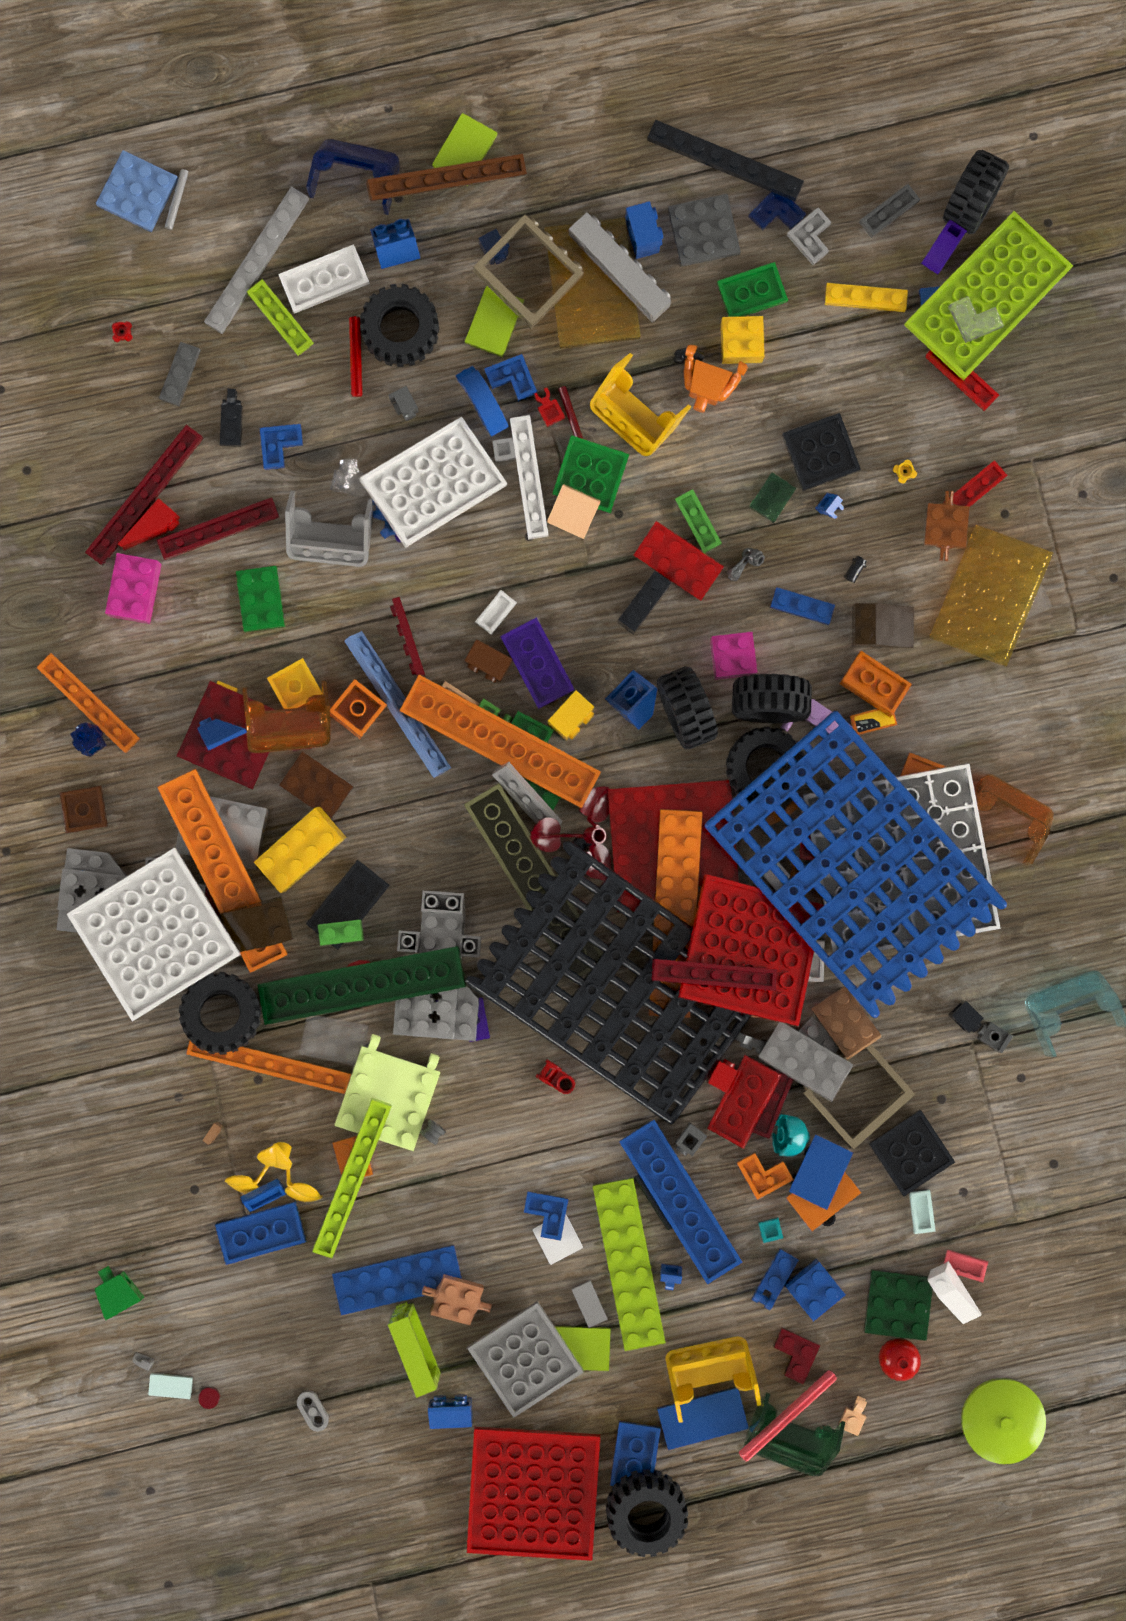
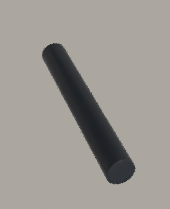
M637 1174L633 1178L665 1228L670 1230L672 1228L641 1176Z

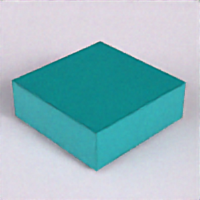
M778 1217L758 1222L763 1243L783 1239Z

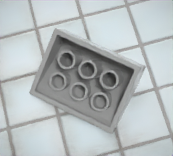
M210 796L245 868L256 870L257 866L254 861L260 856L270 810ZM178 830L176 849L179 854L191 856Z

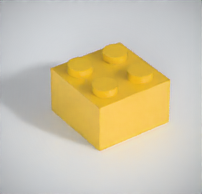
M763 316L722 317V364L739 363V361L743 363H762L765 357Z
M576 690L548 720V725L565 741L568 738L573 740L580 732L579 726L582 723L586 725L594 717V706Z

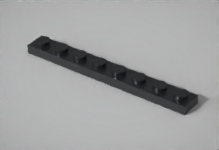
M655 120L647 137L649 142L795 202L804 185V180L658 120Z

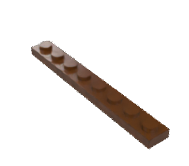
M523 154L372 178L367 179L366 184L371 202L525 176L527 172Z

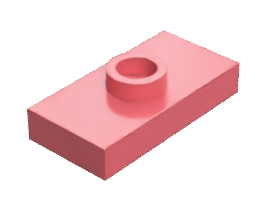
M947 1250L944 1263L949 1261L957 1275L979 1282L984 1281L989 1261Z

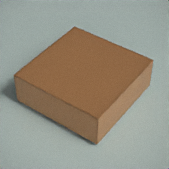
M215 1122L202 1141L208 1145L213 1143L222 1130L223 1125Z

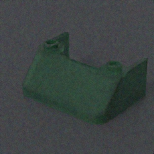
M766 1392L761 1400V1406H757L745 1438L744 1447L776 1418L777 1410L768 1403L770 1393ZM841 1421L835 1430L828 1425H822L814 1431L790 1422L755 1455L811 1476H821L840 1452L846 1422Z

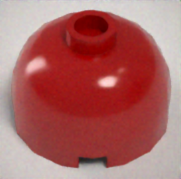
M904 1338L888 1340L881 1347L878 1354L881 1370L889 1378L896 1381L912 1379L918 1373L921 1366V1356L917 1347L911 1341Z

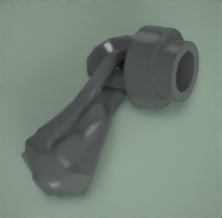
M744 549L742 552L743 558L726 572L730 581H737L747 563L753 566H760L765 559L763 553L758 549Z

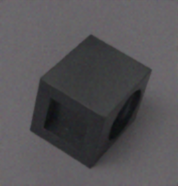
M964 1000L948 1014L966 1033L976 1032L982 1026L981 1021L984 1019Z

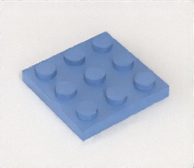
M123 150L96 205L152 232L178 181V177Z

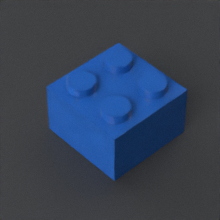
M650 201L626 208L625 224L636 259L659 253L660 246L662 245L663 232L661 227H657V211L655 207H651Z
M817 1258L785 1284L786 1288L813 1322L846 1295Z

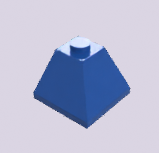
M633 670L605 700L639 730L653 716L657 688Z
M211 717L199 722L200 727L197 728L207 750H211L247 733L245 728L218 719L212 721Z

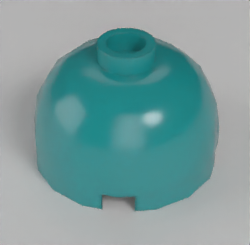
M785 1114L778 1116L775 1126H778L777 1135L772 1133L774 1152L778 1153L779 1156L786 1157L801 1153L810 1140V1134L805 1123L795 1116Z

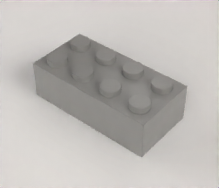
M782 1022L778 1023L759 1055L760 1060L830 1102L833 1101L853 1067L852 1063Z

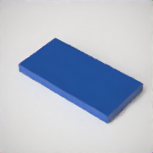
M296 1201L215 1224L226 1265L307 1242Z
M736 1387L695 1397L689 1403L680 1405L683 1420L681 1423L678 1421L675 1403L657 1408L668 1450L749 1429L740 1393Z

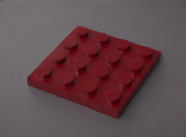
M210 681L176 756L253 790L286 714ZM211 717L212 721L218 719L245 728L247 733L211 750H207L197 728L200 727L199 722Z

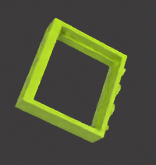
M405 1302L395 1306L396 1309L392 1313L388 1327L415 1396L418 1398L437 1390L441 1372L414 1303L408 1304Z

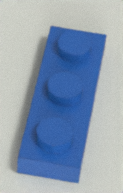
M776 587L770 608L829 625L835 605Z

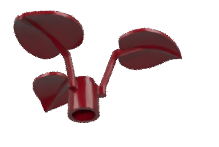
M609 787L592 788L582 809L579 808L582 815L588 816L587 821L593 827H588L583 834L560 833L561 826L559 822L554 818L546 817L538 821L530 833L534 846L544 852H553L559 849L561 845L560 837L584 838L587 843L592 844L589 846L590 851L587 853L611 869L609 851L602 845L606 840V832L598 824L594 823L604 821L609 815ZM592 866L586 872V875L590 878L602 881L606 879L605 875Z

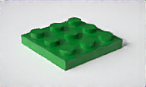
M571 435L552 495L558 496L563 484L600 500L598 510L611 514L630 454Z

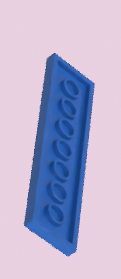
M653 1119L619 1141L705 1282L709 1284L741 1264L742 1260L655 1120Z

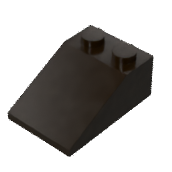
M855 603L852 606V647L914 648V607Z
M281 896L221 913L224 927L239 952L272 946L293 939V933Z

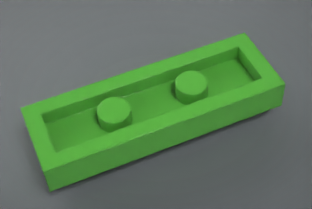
M692 489L677 497L675 501L702 551L706 553L721 545L722 542L694 490Z

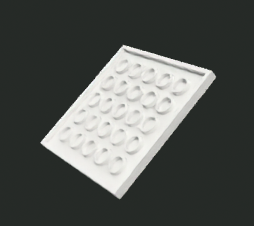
M176 848L171 849L67 913V916L131 1021L138 1019L241 955Z

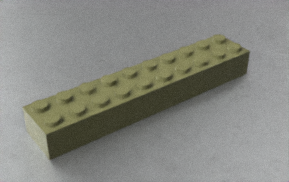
M498 783L465 803L464 806L527 910L532 911L533 907L527 901L526 893L533 890L544 894L545 890L538 881L539 875L546 873L555 876L541 851L532 843L529 831ZM567 900L559 910L574 921L579 916L574 905ZM555 917L547 927L561 938L570 929ZM544 936L550 948L554 951L558 945ZM589 941L581 950V952L596 962L602 955V951ZM577 958L569 967V969L581 977L591 970L590 967Z

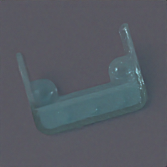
M1088 971L1027 997L1025 1006L1045 1056H1057L1049 1036L1058 1033L1061 1028V1021L1058 1015L1093 1000L1097 1001L1098 1006L1103 1011H1112L1118 1027L1126 1028V1015L1120 1000L1100 972Z

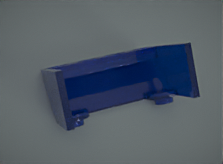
M327 139L322 142L313 156L306 188L309 197L314 199L320 171L329 170L333 163L373 171V177L378 178L398 174L400 168L399 158L392 152ZM392 198L383 199L382 205L385 215H389Z

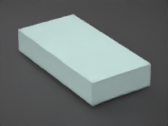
M930 1190L910 1192L909 1200L914 1234L936 1232Z
M151 1373L148 1395L190 1399L193 1377Z

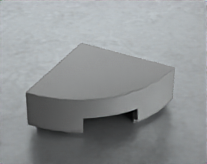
M135 1352L132 1359L137 1366L147 1371L150 1370L155 1361L153 1358Z

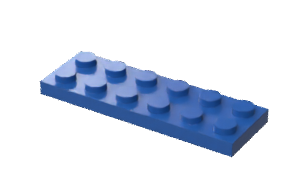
M454 1245L332 1274L341 1315L425 1296L422 1295L423 1287L436 1289L441 1283L444 1274L462 1279Z

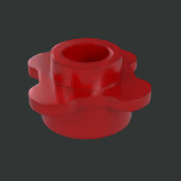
M128 321L125 323H113V341L117 343L121 340L131 341L133 338L130 330L132 324Z

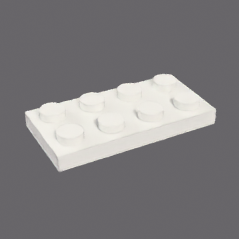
M354 244L278 274L294 314L370 284Z

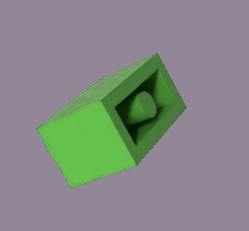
M362 920L318 925L320 946L364 941Z

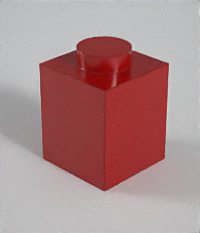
M726 1059L723 1062L718 1061L707 1083L727 1093L738 1072L734 1069L735 1064Z

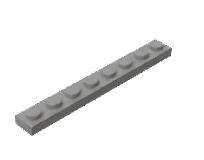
M291 186L205 319L206 325L221 334L224 333L248 295L246 291L255 285L309 201L308 196Z

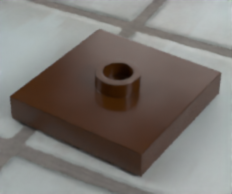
M102 786L60 792L65 832L67 834L108 827Z

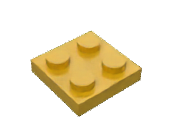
M303 658L267 678L286 714L323 695Z

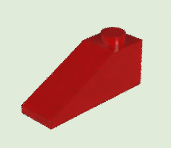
M158 498L118 545L122 549L127 550L164 535L169 530L173 531L178 526L180 517Z

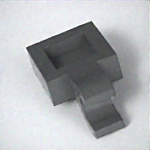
M740 1032L735 1040L741 1042L740 1046L752 1050V1047H755L759 1055L768 1042Z

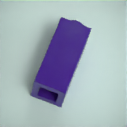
M949 220L921 264L938 275L967 230Z

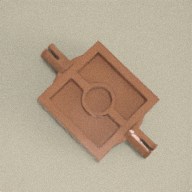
M444 1274L441 1283L436 1289L424 1286L422 1290V1295L433 1297L434 1302L430 1310L431 1315L471 1325L477 1310L490 1313L492 1304L480 1301L484 1289L482 1284Z

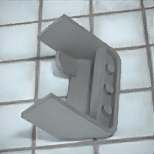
M291 490L285 510L287 555L291 559L356 567L366 565L369 557L372 532L373 499H368L365 514H358L353 517L352 526L312 522L311 513L307 509L295 507V491Z

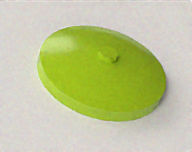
M996 1378L980 1384L969 1394L962 1409L961 1425L968 1444L979 1456L997 1464H1012L1026 1459L1038 1448L1045 1434L1046 1416L1041 1401L1029 1387L1013 1379Z

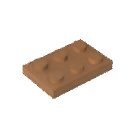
M845 986L811 1009L847 1060L881 1038L879 1031Z

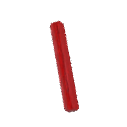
M357 316L349 318L352 397H361L363 395L360 317Z

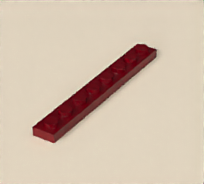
M187 424L85 551L87 555L103 566L119 546L118 543L144 515L204 439L199 433Z

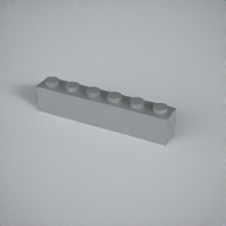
M586 212L569 228V236L653 323L670 307L671 296L665 289L661 290L656 285L657 282L653 276L645 274L642 270V265L636 259L632 260L628 256L629 252L623 245L619 246L614 241L615 238L610 231H604L600 226V221L594 215L590 216Z

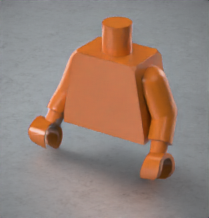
M688 345L685 353L687 358H685L684 386L690 391L689 397L696 399L693 409L704 413L707 404L716 406L718 401L723 402L729 397L742 379L741 375L744 376L748 367L745 363L739 361L737 372L732 375L733 372L699 360L695 361L693 356L698 346Z

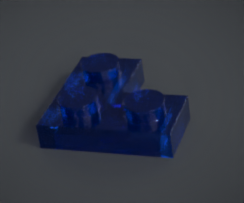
M771 192L748 217L762 231L776 217L791 230L806 216V213L794 201Z

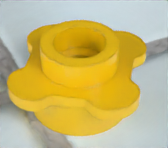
M905 460L900 465L893 467V472L897 474L898 481L902 484L908 479H914L917 476V472L914 470L910 460Z

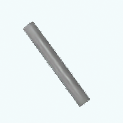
M184 169L180 171L165 223V228L168 230L173 229L189 173Z

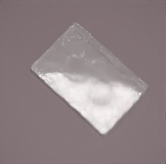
M319 1015L307 1017L299 1055L355 1065L361 1046L365 1047L369 1025Z

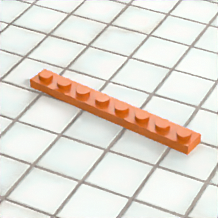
M189 1041L186 1053L187 1055L345 1094L352 1075L351 1073L244 1046L239 1047V1051L234 1053L230 1051L225 1055H220V1053L210 1054L205 1050L202 1051Z

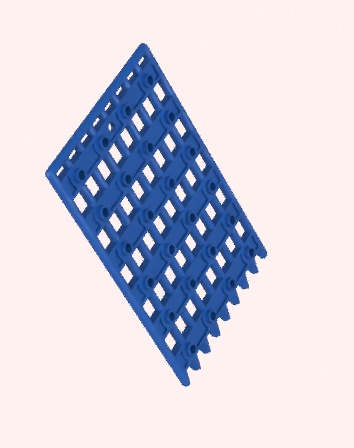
M833 711L705 823V828L873 1018H877L880 1015L875 1000L878 999L887 1005L895 1003L896 998L891 988L893 985L904 992L910 991L912 984L907 975L908 972L919 978L927 976L928 971L923 961L924 958L934 964H941L944 957L939 948L941 944L952 951L959 948L960 943L955 934L956 931L967 937L975 935L976 929L971 920L972 917L983 923H989L992 919L987 906L989 903L999 909L1007 907V902L838 711ZM835 721L839 726L829 734L826 728ZM820 735L823 740L813 748L810 742ZM852 742L866 755V758L858 765L844 751ZM804 749L807 754L797 761L794 756ZM836 756L851 770L842 779L828 765ZM788 763L791 768L781 775L778 770ZM821 769L835 784L826 793L812 778ZM880 773L895 788L887 796H884L872 783V780ZM772 776L775 782L765 789L762 784ZM784 782H788L790 784V788L788 790L782 789V784ZM805 783L819 798L810 807L796 792ZM864 787L878 801L870 810L856 796ZM756 790L760 795L750 803L746 798ZM789 797L803 812L795 820L780 806ZM848 801L862 815L854 824L840 810ZM740 804L744 809L734 817L731 811ZM908 805L922 819L914 828L900 814ZM773 811L787 825L779 834L765 820ZM832 815L846 828V831L838 838L824 824ZM725 818L728 823L718 830L715 825ZM892 819L906 833L898 842L884 828ZM757 825L771 839L763 848L749 834ZM816 829L831 843L822 852L808 837ZM876 833L890 846V849L883 855H880L868 842ZM936 837L950 851L941 860L928 846ZM742 838L756 853L747 862L733 847ZM801 842L815 857L806 866L792 851ZM859 847H862L874 860L866 869L852 856ZM919 851H922L934 864L926 873L911 859ZM785 856L799 870L791 879L777 866V863ZM844 860L858 874L850 883L836 869ZM904 864L918 878L910 887L896 874V871ZM963 869H966L978 882L970 891L955 877ZM769 870L783 884L775 893L761 879ZM828 874L842 888L834 897L820 883ZM888 878L902 892L894 901L880 887ZM948 882L962 896L954 905L940 891ZM813 887L827 902L818 911L804 896ZM872 892L886 906L877 915L864 901ZM932 896L946 910L937 919L924 905ZM797 901L811 916L803 924L788 910ZM856 906L870 919L862 928L848 914ZM916 910L930 924L921 933L907 918ZM840 919L854 933L846 942L832 928ZM900 923L914 937L906 946L891 932ZM824 933L838 946V949L830 956L816 941ZM884 937L898 951L889 960L876 946ZM868 951L882 965L874 973L860 960ZM852 965L866 978L858 987L844 973Z

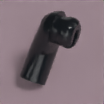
M686 348L675 351V357L673 358L675 363H684V359L687 358L685 356ZM696 350L693 356L694 360L703 361L705 353Z

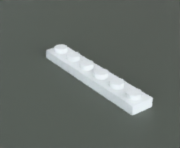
M530 415L510 418L528 540L548 537Z

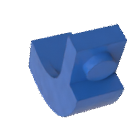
M471 366L455 375L491 437L509 427L496 399L478 370Z

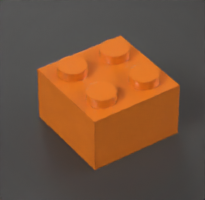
M354 679L329 710L328 714L361 739L386 708L387 704Z

